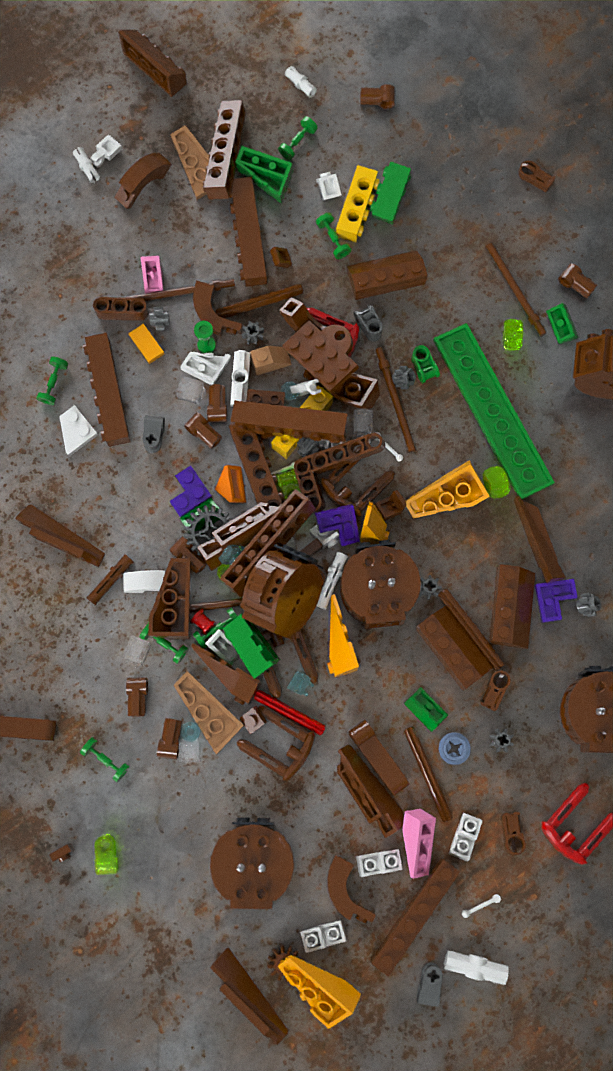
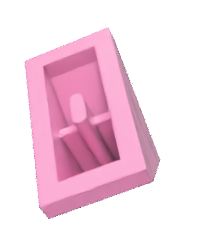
M160 256L141 257L145 293L163 291V273Z

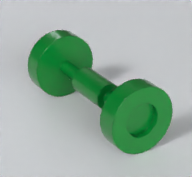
M305 116L301 120V126L304 129L296 134L289 146L282 143L278 147V152L286 160L291 161L295 153L292 147L294 145L297 146L303 139L306 131L310 134H314L317 131L318 127L311 118Z
M328 212L319 216L316 224L318 228L327 227L328 235L338 247L334 250L333 255L336 259H342L350 254L352 249L349 244L340 245L339 237L335 230L330 227L334 217Z
M208 321L198 322L194 327L195 336L199 339L197 343L198 350L201 354L213 353L216 349L215 340L212 338L213 327Z
M51 357L49 364L55 367L47 383V392H39L36 397L38 401L44 404H55L56 398L50 395L51 389L55 387L58 370H66L69 364L64 359L58 357Z
M232 608L227 610L230 616L229 619L223 623L219 622L202 637L198 631L192 633L201 648L205 649L208 647L204 639L212 634L214 635L218 629L223 630L225 625L238 617Z
M149 623L139 636L143 641L149 638ZM153 637L159 645L176 653L173 658V662L176 664L182 661L189 650L185 645L177 650L165 638Z
M93 737L90 738L82 747L80 754L86 757L90 752L94 753L100 762L116 771L112 779L118 783L127 773L130 766L124 763L120 768L116 767L110 758L94 749L97 740Z

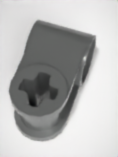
M368 304L366 308L353 312L357 324L361 327L367 339L373 342L378 341L382 337L383 324L377 316L374 307ZM376 328L378 331L372 332L370 329Z
M145 415L142 439L144 447L149 453H156L161 449L165 417Z
M426 963L422 968L420 984L417 990V1003L438 1007L443 974L435 963ZM432 970H434L436 975L430 978L428 973H432Z

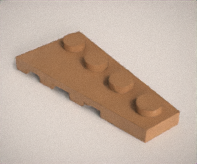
M185 125L172 133L171 139L195 197L198 200L206 195V192L203 191V181L206 179V166L209 164V155Z
M188 671L174 684L181 699L217 755L244 725Z

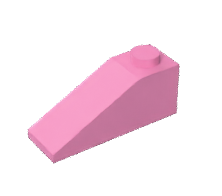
M422 809L405 811L402 831L410 877L413 879L429 875L436 818Z

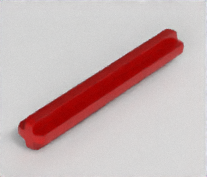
M258 690L254 696L256 701L272 708L309 730H313L319 735H322L326 729L324 724L261 690Z

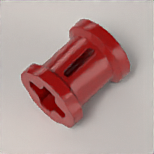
M202 609L190 620L192 624L195 623L202 630L203 635L208 633L209 629L216 624L215 621H211L204 614Z

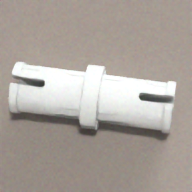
M290 66L286 70L285 76L293 81L295 87L301 89L309 98L314 96L317 88L308 82L305 75H301L293 66Z
M78 147L80 155L76 149L73 151V155L90 183H95L93 176L98 181L100 175L93 167L92 160L88 159L84 149Z

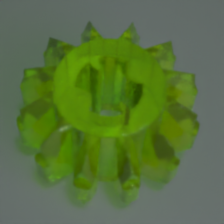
M505 320L502 335L503 348L505 350L515 351L521 349L523 343V323L521 320Z
M493 466L484 470L482 481L489 496L493 499H499L508 495L510 484L504 469L500 466Z

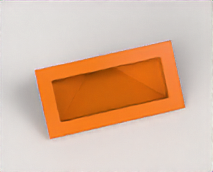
M224 466L215 488L219 494L231 503H246L241 466Z

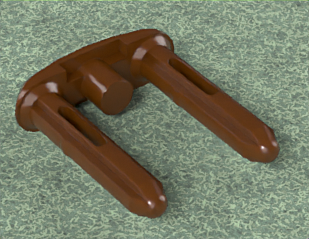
M358 446L353 452L355 454L359 453L362 447ZM360 460L346 464L348 466L338 476L335 475L345 465L337 467L327 478L321 479L323 491L337 507L352 504L347 501L352 492L346 486L338 492L334 489V485ZM394 471L385 472L352 504L356 517L362 516L361 512L368 506L369 501L372 502L393 481ZM373 490H376L365 502H363V500H364Z
M269 630L261 633L266 640L271 639L274 648L285 644L283 637ZM299 630L297 633L294 632L291 639L307 679L312 684H315L318 681V673L302 632ZM297 639H300L307 658H303ZM272 666L269 668L270 672L267 673L265 671L263 675L270 693L275 698H279L282 689Z
M261 705L258 709L265 719L303 742L301 750L291 745L286 756L294 761L290 766H287L247 740L239 739L237 746L242 752L282 776V781L290 780L304 765L312 750L315 740L314 731L309 732L272 708ZM285 721L289 725L299 730V733L292 731L288 727L281 724V722ZM263 755L278 764V768L262 760L260 756Z

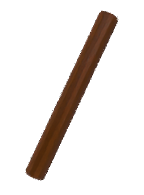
M298 283L216 309V314L221 318L240 314L303 294V287Z
M442 590L438 594L439 598L495 670L501 669L505 665L504 661L449 590Z
M415 728L405 729V736L443 822H448L453 819V816Z

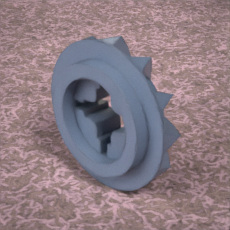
M449 733L439 742L438 751L440 756L448 764L458 765L468 759L471 750L470 743L462 734ZM450 743H452L453 745H459L461 743V745L457 749L459 752L458 754H456L455 752L448 754L449 750L451 749Z

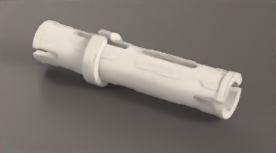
M340 552L336 553L332 566L327 570L329 573L322 587L317 607L324 610L327 609L339 577L342 576L341 571L348 558L347 555Z

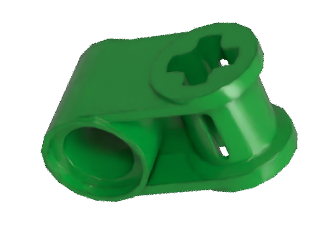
M423 345L415 347L411 361L420 382L423 384L430 378L440 377L438 366L434 362L429 349ZM421 353L425 358L419 359L416 354Z

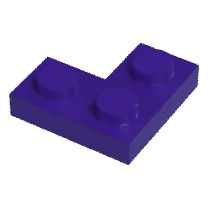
M192 466L175 475L185 490L170 500L171 505L180 518L212 498V495Z
M352 504L315 513L319 533L337 529L341 546L360 542L355 510Z
M574 579L555 581L549 584H535L541 623L562 620L559 601L578 598Z

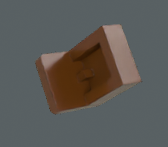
M395 490L390 497L378 501L374 505L384 521L402 514L407 504L405 498L400 495L398 490Z

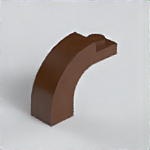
M151 153L142 157L123 175L119 181L121 187L114 198L126 209H131L142 189L155 179H164L172 163L160 153Z
M196 280L193 303L200 321L211 323L213 333L221 337L223 330H226V333L230 335L241 334L243 330L242 323L221 318L213 311L212 302L216 291L215 286Z
M292 297L279 310L295 332L308 320L320 331L326 328L311 316L304 303ZM338 335L336 340H342L341 335Z
M334 855L327 875V887L332 903L340 914L348 920H351L355 913L357 914L355 918L365 924L367 921L373 922L376 914L352 901L347 894L346 882L354 865Z

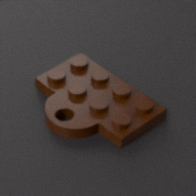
M308 320L282 345L331 394L359 369L358 365L348 356L353 347V339L349 331L340 325H331L320 331ZM345 334L344 339L336 340L338 335Z

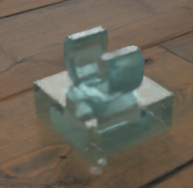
M229 544L219 557L221 563L231 565L244 550L243 546Z
M297 671L287 689L296 694L308 696L309 694L305 692V688L307 685L313 687L314 684L310 682V677Z

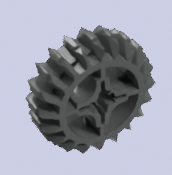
M212 505L211 511L208 510L207 506H204V512L197 508V516L193 512L190 514L194 519L193 521L186 519V522L191 525L190 527L184 526V530L189 531V533L184 534V537L191 538L186 542L187 545L194 543L191 548L192 551L201 545L195 537H206L208 541L214 539L213 535L210 538L208 534L204 533L208 531L209 525L215 530L222 527L214 526L210 516L220 518L225 525L233 520V518L226 520L229 515L228 512L221 515L223 509L219 508L215 512L216 508ZM205 518L204 527L194 531L198 521Z

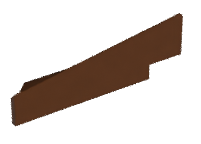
M516 496L513 501L538 568L541 567L546 583L549 584L565 579V574L557 562V556L538 507Z
M261 502L212 532L214 539L197 547L211 571L215 570L247 546L280 506H269L268 503Z
M28 505L15 518L20 524L31 528L29 534L33 538L99 568L105 556L104 552L33 505Z
M350 744L339 749L338 753L341 755L340 764L337 766V773L369 824L376 820L385 838L403 827L405 813Z
M226 948L210 966V969L224 981L219 990L264 1036L270 1037L278 1045L288 1034V1029L232 951Z

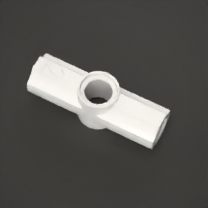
M245 350L234 352L231 407L234 405V400L246 402L250 352ZM238 377L245 378L243 382L236 381Z
M447 950L445 955L444 969L465 974L466 977L483 981L484 979L494 983L506 984L509 974V967L506 965L487 961L486 958L472 954L468 956Z

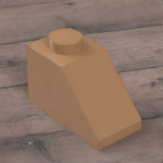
M265 346L250 351L256 376L292 365L288 352L283 347Z

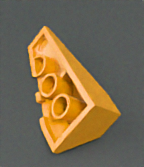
M469 460L405 501L412 517L418 518L462 507H471L490 496Z
M369 501L360 542H371V545L379 544V541L388 540L389 532L386 531L387 524L373 502Z
M333 594L330 601V662L327 663L329 673H333L336 678L357 671L359 665L352 643L348 642V631L345 624L342 623V614L336 596Z
M292 955L279 963V969L290 984L296 986L301 992L300 998L303 1001L306 1000L311 1006V1013L327 1028L333 1027L353 1014L361 994L346 980Z

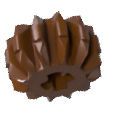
M282 944L280 945V953L276 948L273 949L276 957L273 955L268 956V959L273 961V963H269L267 967L270 969L275 968L271 972V976L279 973L278 981H281L282 975H284L278 967L279 963L282 962V958H287L290 955L296 957L299 954L298 950L291 953V945L285 951Z

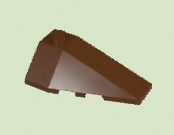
M305 370L303 377L309 381L314 380L315 378ZM353 373L331 395L350 406L361 409L372 408L380 396L378 380ZM319 382L316 383L317 386L319 385V386L322 387L324 390H326L328 393H330V392H329L323 385H321Z
M190 558L170 559L163 582L149 615L148 636L166 639H190Z
M192 643V649L229 692L235 696L233 700L241 705L245 703L250 704L261 686V682L239 668L234 669L228 662L223 659H217L212 653Z

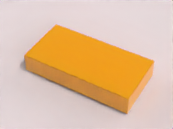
M144 324L128 333L149 364L164 355V351Z

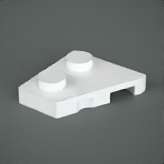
M190 352L182 363L181 370L213 385L227 366L231 355L213 356L214 353L200 354L199 352Z
M75 405L59 416L65 450L69 457L98 436Z

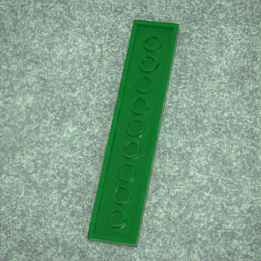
M465 323L435 337L433 341L517 496L523 500L554 485L553 478L468 324Z

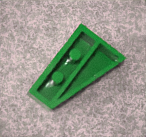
M241 146L236 159L237 170L245 177H252L254 184L282 204L294 172L293 163Z
M390 161L389 166H385L382 175L385 178L383 184L379 183L376 192L378 198L377 201H373L370 211L373 218L393 224L412 174L411 168Z
M242 613L226 625L223 630L225 631V637L233 644L250 674L255 679L281 659L255 624L242 618Z

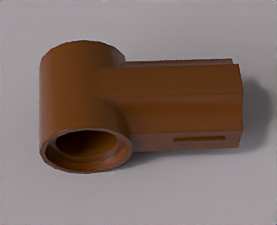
M384 84L380 88H361L360 104L379 105L383 109L393 108L395 105V87L390 84Z
M570 263L558 277L560 284L566 288H573L586 299L597 287V284L584 276L582 270L573 263Z
M221 384L209 386L208 422H227L226 388Z
M198 412L184 424V427L194 437L197 436L210 449L216 447L222 439V436Z
M182 536L169 551L176 558H190L191 570L197 575L207 564L203 557L197 554L196 550H191L193 545H187L186 542L188 540Z
M127 678L128 716L143 717L146 713L148 678Z
M165 718L162 738L158 743L157 757L177 760L183 721Z

